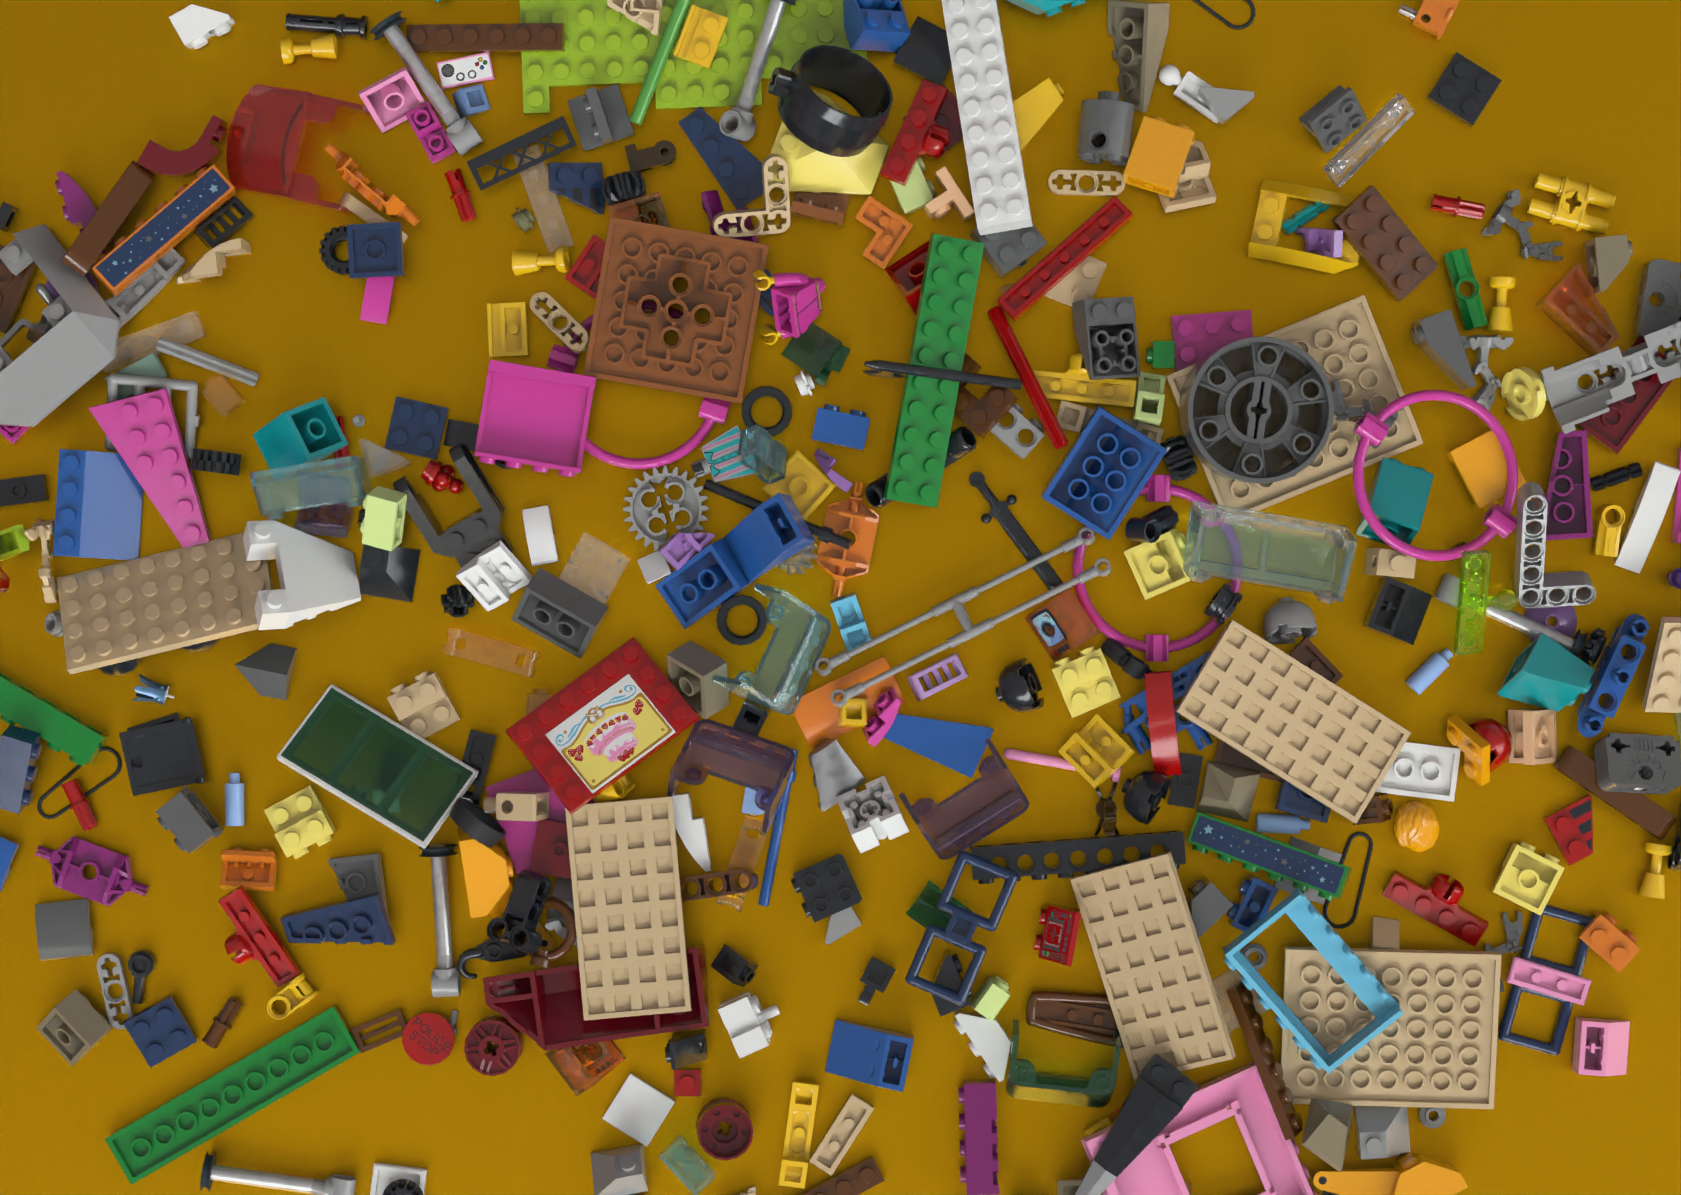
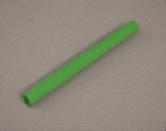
M676 0L630 115V122L638 125L642 124L691 0Z

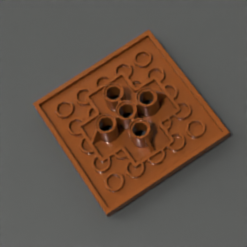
M610 217L583 375L742 403L761 290L757 289L753 283L760 282L762 279H756L753 273L758 270L765 271L769 245ZM677 277H684L688 281V288L683 292H678L673 287V280ZM653 299L657 303V310L651 314L645 313L642 309V302L644 300ZM674 303L680 304L684 309L683 315L679 318L671 317L668 313L670 305ZM700 308H705L710 312V319L705 323H700L695 319V312ZM666 331H676L679 335V341L673 345L667 344L664 340V333Z

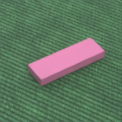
M1513 956L1505 981L1584 1006L1592 980Z

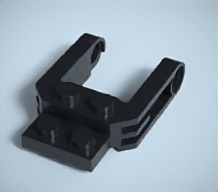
M463 443L449 449V453L482 508L451 524L445 531L442 530L420 493L417 495L410 482L406 479L407 476H403L393 482L395 491L407 494L406 510L434 553L448 557L455 556L460 566L463 567L479 553L500 540L513 552L514 548L500 528L505 507Z

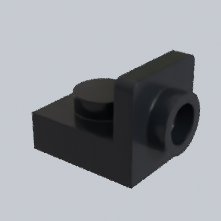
M725 944L711 964V967L733 984L744 987L754 978L758 965L746 959L731 946Z

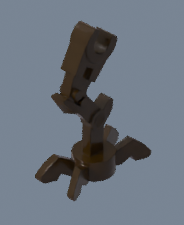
M1113 782L1108 798H1103L1099 787L1095 788L1100 799L1096 803L1095 811L1100 820L1094 835L1099 834L1102 825L1106 836L1114 835V833L1119 835L1116 827L1117 807L1116 803L1112 800L1118 782Z

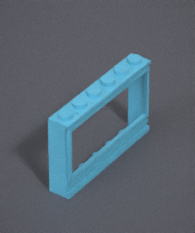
M1297 887L1292 891V894L1234 941L1224 946L1225 957L1223 960L1232 971L1237 969L1243 977L1240 979L1250 991L1252 989L1256 990L1260 995L1258 1000L1267 1011L1272 1009L1276 1013L1275 1020L1284 1030L1289 1028L1294 1034L1292 1039L1301 1050L1306 1048L1311 1054L1309 1058L1315 1067L1319 1070L1323 1068L1329 1074L1401 1017L1403 1011L1401 1006ZM1285 913L1376 1017L1331 1054L1325 1050L1239 951Z

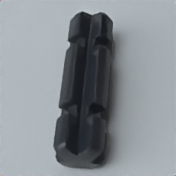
M1636 462L1627 465V468L1621 467L1604 473L1603 476L1592 477L1590 484L1593 491H1600L1605 489V486L1611 487L1628 481L1629 478L1634 479L1642 476L1643 471L1641 465Z

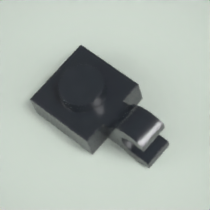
M871 957L860 978V981L865 983L866 986L860 994L858 1001L868 1006L876 990L884 993L896 969Z

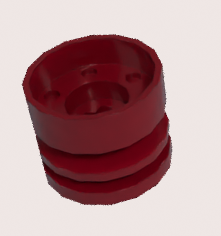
M494 1014L484 1017L470 1030L465 1039L464 1052L468 1063L474 1070L483 1075L496 1076L504 1074L515 1065L523 1052L525 1040L523 1033L511 1025L505 1017ZM490 1041L492 1042V1044L498 1043L499 1047L497 1048L496 1053L493 1049H487L488 1045L490 1044Z
M725 1097L713 1099L702 1107L697 1116L696 1129L699 1143L704 1151L715 1159L727 1161L738 1158L747 1151L752 1143L754 1131L749 1112L743 1104L735 1099ZM721 1121L729 1124L728 1131L724 1132L723 1129H719Z

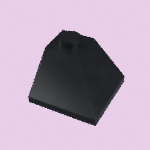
M364 544L360 564V594L413 602L421 550L397 546L394 550L388 551Z

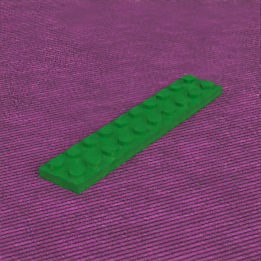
M931 234L908 364L962 371L985 243ZM905 375L884 499L937 508L960 382Z
M334 1005L105 1138V1141L132 1185L361 1051Z

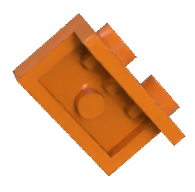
M238 847L221 851L223 859L220 880L221 889L235 890L242 885L245 890L274 891L278 865L274 852L264 848H259L255 851H245Z
M1597 910L1594 913L1596 917L1578 937L1620 973L1641 950L1636 944L1639 939L1628 929L1622 932L1616 926L1618 921L1607 911L1603 915Z

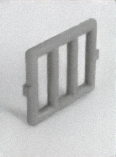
M118 373L109 374L107 381V403L118 400V384L134 386L133 396L143 394L145 387L167 388L170 399L171 390L187 391L184 447L187 458L191 459L193 448H195L196 427L200 424V415L197 414L198 384L195 381ZM105 433L106 450L118 452Z

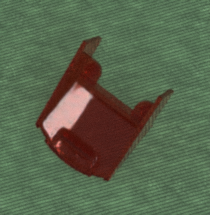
M255 84L239 104L228 133L226 163L231 184L238 190L347 214L348 209L343 205L318 200L319 185L317 181L309 175L296 173L307 121L321 124L329 123L335 118L338 109L370 116V112L364 105L316 95L311 92Z

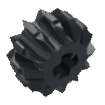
M631 170L615 173V175L608 176L601 181V191L607 205H624L638 201L646 196L645 180L639 171Z
M1173 436L1160 443L1161 446L1167 449L1163 456V461L1174 481L1185 480L1197 473L1194 456L1183 436Z

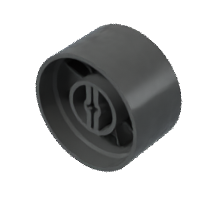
M1250 337L1235 340L1207 353L1189 373L1184 383L1179 403L1181 430L1196 458L1208 469L1222 477L1248 483L1277 482L1296 475L1305 469L1324 448L1329 438L1334 418L1332 390L1325 373L1318 363L1300 347L1273 337ZM1249 346L1251 370L1234 377L1220 357L1234 349ZM1265 348L1270 349L1274 354V359L1270 364L1262 362L1260 357L1261 352ZM1283 353L1293 358L1305 371V374L1292 384H1289L1283 377L1275 373ZM1213 369H1219L1223 373V380L1220 384H1214L1210 380V373ZM1308 382L1312 383L1315 395L1311 398H1308L1303 393V387ZM1247 384L1246 398L1240 408L1242 416L1240 432L1233 424L1230 407L1236 392ZM1197 386L1220 395L1217 415L1193 418V401ZM1272 389L1279 399L1281 413L1276 427L1264 436L1266 420L1271 414L1269 399ZM1317 403V419L1314 432L1311 433L1297 427L1299 405ZM1256 406V408L1260 409V413L1255 414L1251 412V408ZM1208 422L1212 423L1215 427V434L1211 438H1206L1202 434V427ZM1225 435L1240 447L1231 469L1217 462L1206 450ZM1300 436H1304L1308 440V445L1302 452L1298 451L1295 447V441ZM1281 444L1293 462L1277 471L1266 473L1264 450L1272 449ZM1250 456L1255 457L1258 462V466L1253 472L1247 471L1244 466L1245 460Z

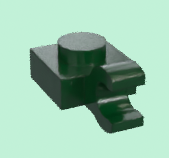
M826 338L815 363L821 365V368L814 383L824 387L831 371L839 374L851 349Z

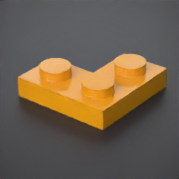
M1456 714L1448 718L1446 735L1452 745H1456L1464 752L1463 768L1465 774L1480 786L1490 782V743Z

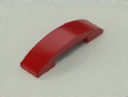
M1172 671L1145 673L1147 714L1154 771L1165 776L1182 775Z

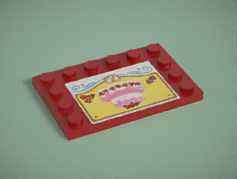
M632 637L506 730V734L569 813L573 814L697 722L699 716L636 639Z

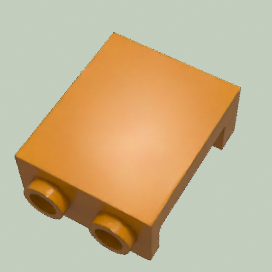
M1144 116L1123 173V182L1175 198L1178 181L1191 145L1195 141V132L1191 131L1192 129L1184 124H1177L1175 126L1166 123V120L1158 116H1151V118Z
M1490 429L1446 452L1450 462H1454L1475 503L1473 505L1475 509L1483 507L1484 511L1489 510L1494 504H1499L1497 499L1505 496L1507 487V467L1504 453L1497 437ZM1519 467L1516 495H1518L1520 487L1527 483Z

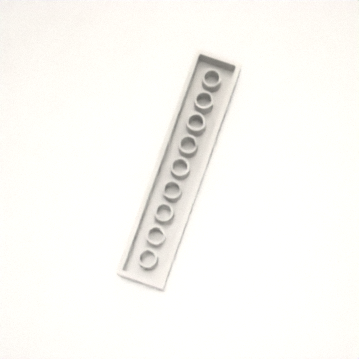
M941 0L979 234L981 236L1032 227L1033 223L997 0Z

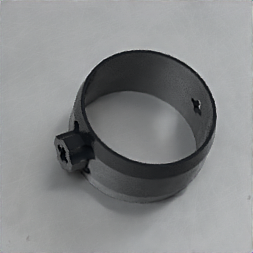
M820 45L808 49L794 63L791 70L781 67L775 68L768 85V93L779 97L778 111L790 132L807 146L836 157H851L862 153L876 139L880 130L884 127L893 103L890 85L883 74L862 56L837 46ZM809 86L820 87L837 94L851 104L861 117L849 115L833 108L820 99Z

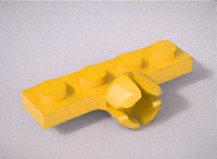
M1082 353L1073 354L1070 357L1069 369L1065 373L1033 370L1048 400H1063L1124 408H1134L1137 381L1115 378L1090 380L1087 369H1084Z

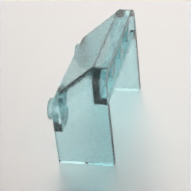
M346 456L250 473L252 488L261 516L267 517V520L283 519V513L336 503H346L347 508L361 506L366 494L371 492L366 458L360 456Z
M755 584V590L771 599L766 610V618L771 625L776 627L755 674L749 671H742L737 674L735 679L714 675L712 680L739 697L777 713L789 715L796 710L815 668V663L819 659L830 635L831 625L826 617L784 589Z

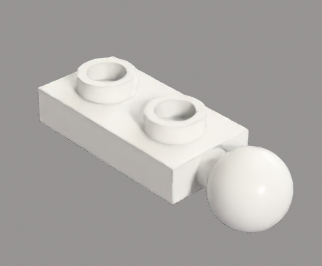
M1171 64L1165 65L1160 69V81L1167 86H1177L1173 93L1174 96L1216 124L1218 123V119L1198 96L1201 86L1212 87L1190 71L1186 73L1184 78L1181 77L1179 69Z

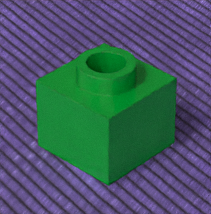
M1175 341L1151 342V347L1146 348V363H1151V369L1174 368Z

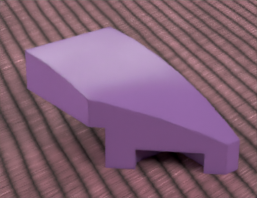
M1297 227V230H1295L1297 235H1302L1304 238L1306 252H1315L1317 255L1333 258L1342 257L1343 230Z
M818 448L814 456L820 467L839 488L848 493L853 484L832 470L837 460Z
M677 532L658 552L675 570H679L696 552H700L715 535L713 533Z

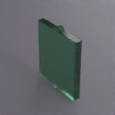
M811 323L805 333L801 334L798 338L792 337L781 355L817 378L825 366L832 362L831 358L840 348L842 342L819 326Z

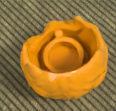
M1408 801L1398 809L1393 829L1397 842L1401 846L1408 847L1412 851L1422 852L1434 846L1439 834V823L1433 810L1424 802Z

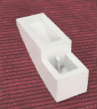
M690 792L668 795L667 797L673 796L675 827L685 847L705 872L711 871L712 864L704 817L693 818Z

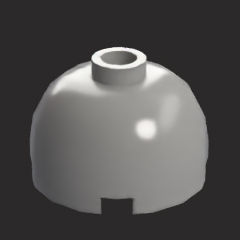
M1291 597L1279 599L1278 604L1273 605L1266 612L1263 620L1265 640L1268 639V642L1272 644L1295 643L1294 638L1303 636V638L1307 637L1310 639L1318 632L1317 623L1310 607L1300 601H1294Z

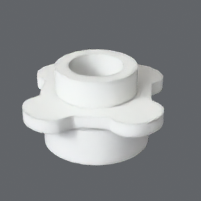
M801 370V374L794 376V380L801 396L806 394L812 396L811 389L815 388L810 374L804 375Z

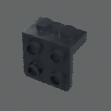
M842 854L833 855L809 867H802L793 872L792 885L797 894L802 893L805 900L802 903V907L807 918L812 917L814 923L861 902V894Z

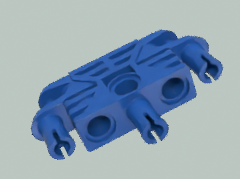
M1633 614L1628 616L1622 625L1615 629L1608 645L1605 646L1590 679L1593 681V684L1584 694L1577 711L1578 731L1584 737H1594L1602 731L1601 728H1604L1606 717L1613 718L1631 683L1646 649V645L1641 643L1644 635L1648 633L1646 630H1649L1648 622L1641 615ZM1623 646L1626 648V655L1624 657L1621 655V648ZM1602 694L1604 696V702L1600 706L1598 704V698Z
M1211 650L1172 673L1174 700L1186 694ZM1146 689L1119 705V708L1124 707V729L1121 730V734H1128L1139 755L1146 751L1141 741L1147 751L1151 749L1150 740L1140 725L1144 722L1147 728H1149ZM1133 704H1136L1141 712V715L1135 720L1132 714ZM1175 712L1177 733L1186 728L1199 751L1205 748L1200 737L1203 738L1207 746L1214 742L1206 730L1190 720L1181 719L1179 714Z

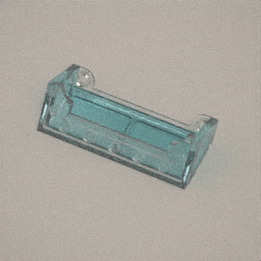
M1192 501L1183 570L1189 579L1195 582L1204 583L1205 579H1211L1212 576L1312 592L1318 596L1320 602L1333 604L1334 601L1343 602L1358 541L1346 526Z

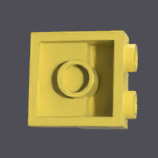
M1176 528L1161 534L1155 543L1144 542L1124 551L1145 600L1197 577L1198 564L1194 557H1188L1185 547L1188 546L1186 537L1182 532L1178 533Z
M1090 646L1079 651L1080 657L1070 660L1068 656L1054 662L1056 667L1051 669L1072 718L1121 697L1101 648L1095 650L1094 646Z
M312 785L264 810L276 833L274 835L287 858L293 855L297 859L309 852L307 847L314 843H317L318 847L333 840L331 834L337 832Z
M1521 841L1520 845L1513 843L1491 891L1541 916L1565 868L1558 865L1560 859L1548 853H1545L1542 857L1534 853L1535 847Z

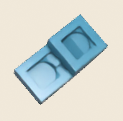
M855 592L830 601L847 651L871 640Z

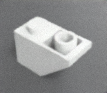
M193 4L169 17L182 42L189 49L203 47L208 43L207 39L214 35L222 36L231 30L230 26L235 24L234 19L228 14Z

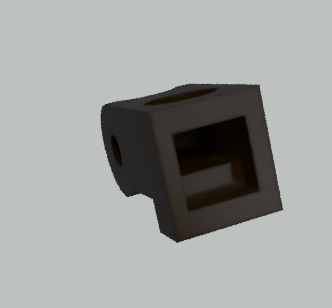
M661 140L654 147L636 150L635 144L625 146L630 170L645 172L669 166L675 161L677 156L675 146L667 140Z

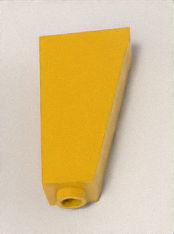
M1050 78L1013 101L1021 152L1064 101L1062 96L1065 93L1057 81L1052 83Z

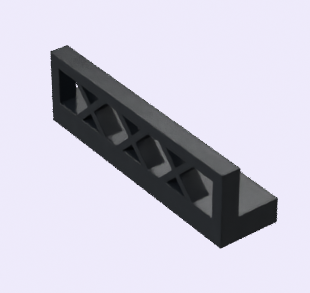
M561 116L467 161V164L480 191L577 144L564 116ZM562 129L570 142L561 147L549 144L552 134ZM548 136L546 142L541 141V139ZM534 142L545 145L542 156L536 159L525 155L528 145ZM548 146L555 149L546 153ZM524 148L522 154L515 152L517 150ZM511 153L521 156L517 168L510 170L501 167L505 156ZM524 158L532 160L522 165ZM500 159L498 165L492 163ZM486 165L497 168L494 178L483 183L477 170ZM500 169L507 172L498 176Z

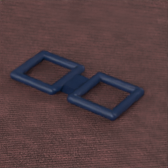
M959 852L937 903L938 909L951 914L952 917L946 930L934 924L927 926L905 977L906 982L954 1004L963 1005L987 952L985 946L971 941L977 926L989 931L997 929L1017 882V873L969 852ZM966 863L1005 879L989 919L950 903ZM934 937L974 953L958 993L918 976Z
M1546 905L1541 916L1533 912L1520 958L1581 977L1589 951V946L1581 939L1573 967L1532 956L1543 915L1584 926L1583 930L1594 918ZM1512 984L1498 1038L1503 1042L1556 1056L1561 1051L1574 1003ZM1521 992L1562 1003L1551 1044L1511 1033Z

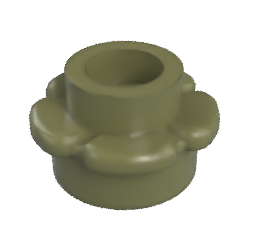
M517 207V211L511 215L515 223L523 232L529 228L533 229L534 217L526 208L521 211Z

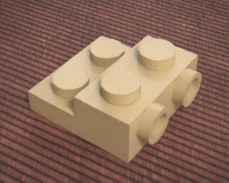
M428 671L414 677L416 683L408 687L403 683L391 689L392 695L387 698L403 726L423 739L461 719L437 672L431 675Z

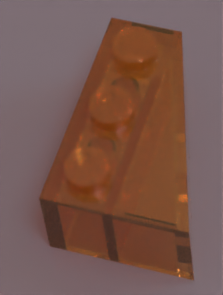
M1578 262L1563 274L1538 301L1536 306L1592 357L1607 351L1620 336L1604 306L1602 307L1597 299L1592 284H1589L1582 271L1583 268Z

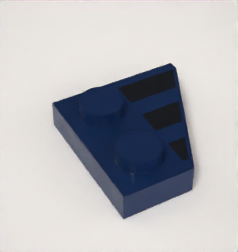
M602 162L548 164L549 191L559 196H564L569 201L594 211L593 213L597 215L604 214V198L601 191V181L603 180Z

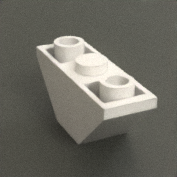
M962 1010L956 1011L954 1013L956 1020L953 1021L954 1025L961 1035L964 1033L968 1035L971 1040L968 1045L976 1057L981 1055L986 1062L983 1068L991 1079L996 1077L1001 1082L1005 1076L1011 1045L1010 1038L996 1018L990 1021L981 1014Z

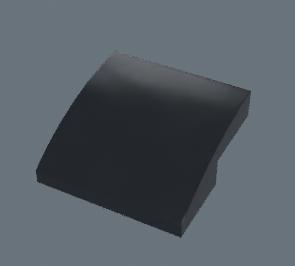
M917 16L910 29L911 34L900 47L893 63L927 81L941 86L952 66L946 30Z

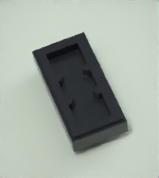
M45 474L0 480V507L49 501Z
M1180 752L1182 775H1172L1167 804L1194 809L1203 756Z

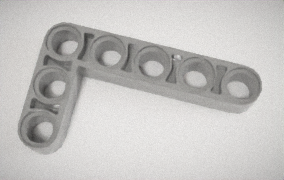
M1536 482L1523 484L1518 492L1514 590L1521 606L1530 609L1579 606L1591 603L1596 597V590L1588 573L1584 571L1544 573L1548 503L1540 484Z

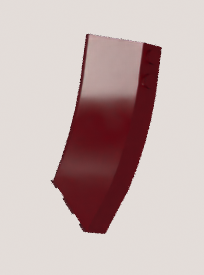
M703 945L686 947L691 1011L584 1021L579 962L551 966V968L544 967L484 977L483 985L486 1005L500 1013L520 1032L528 1035L544 1051L709 1027L707 968Z

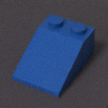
M724 537L708 545L688 560L679 570H675L655 586L684 629H686L751 583L747 580Z

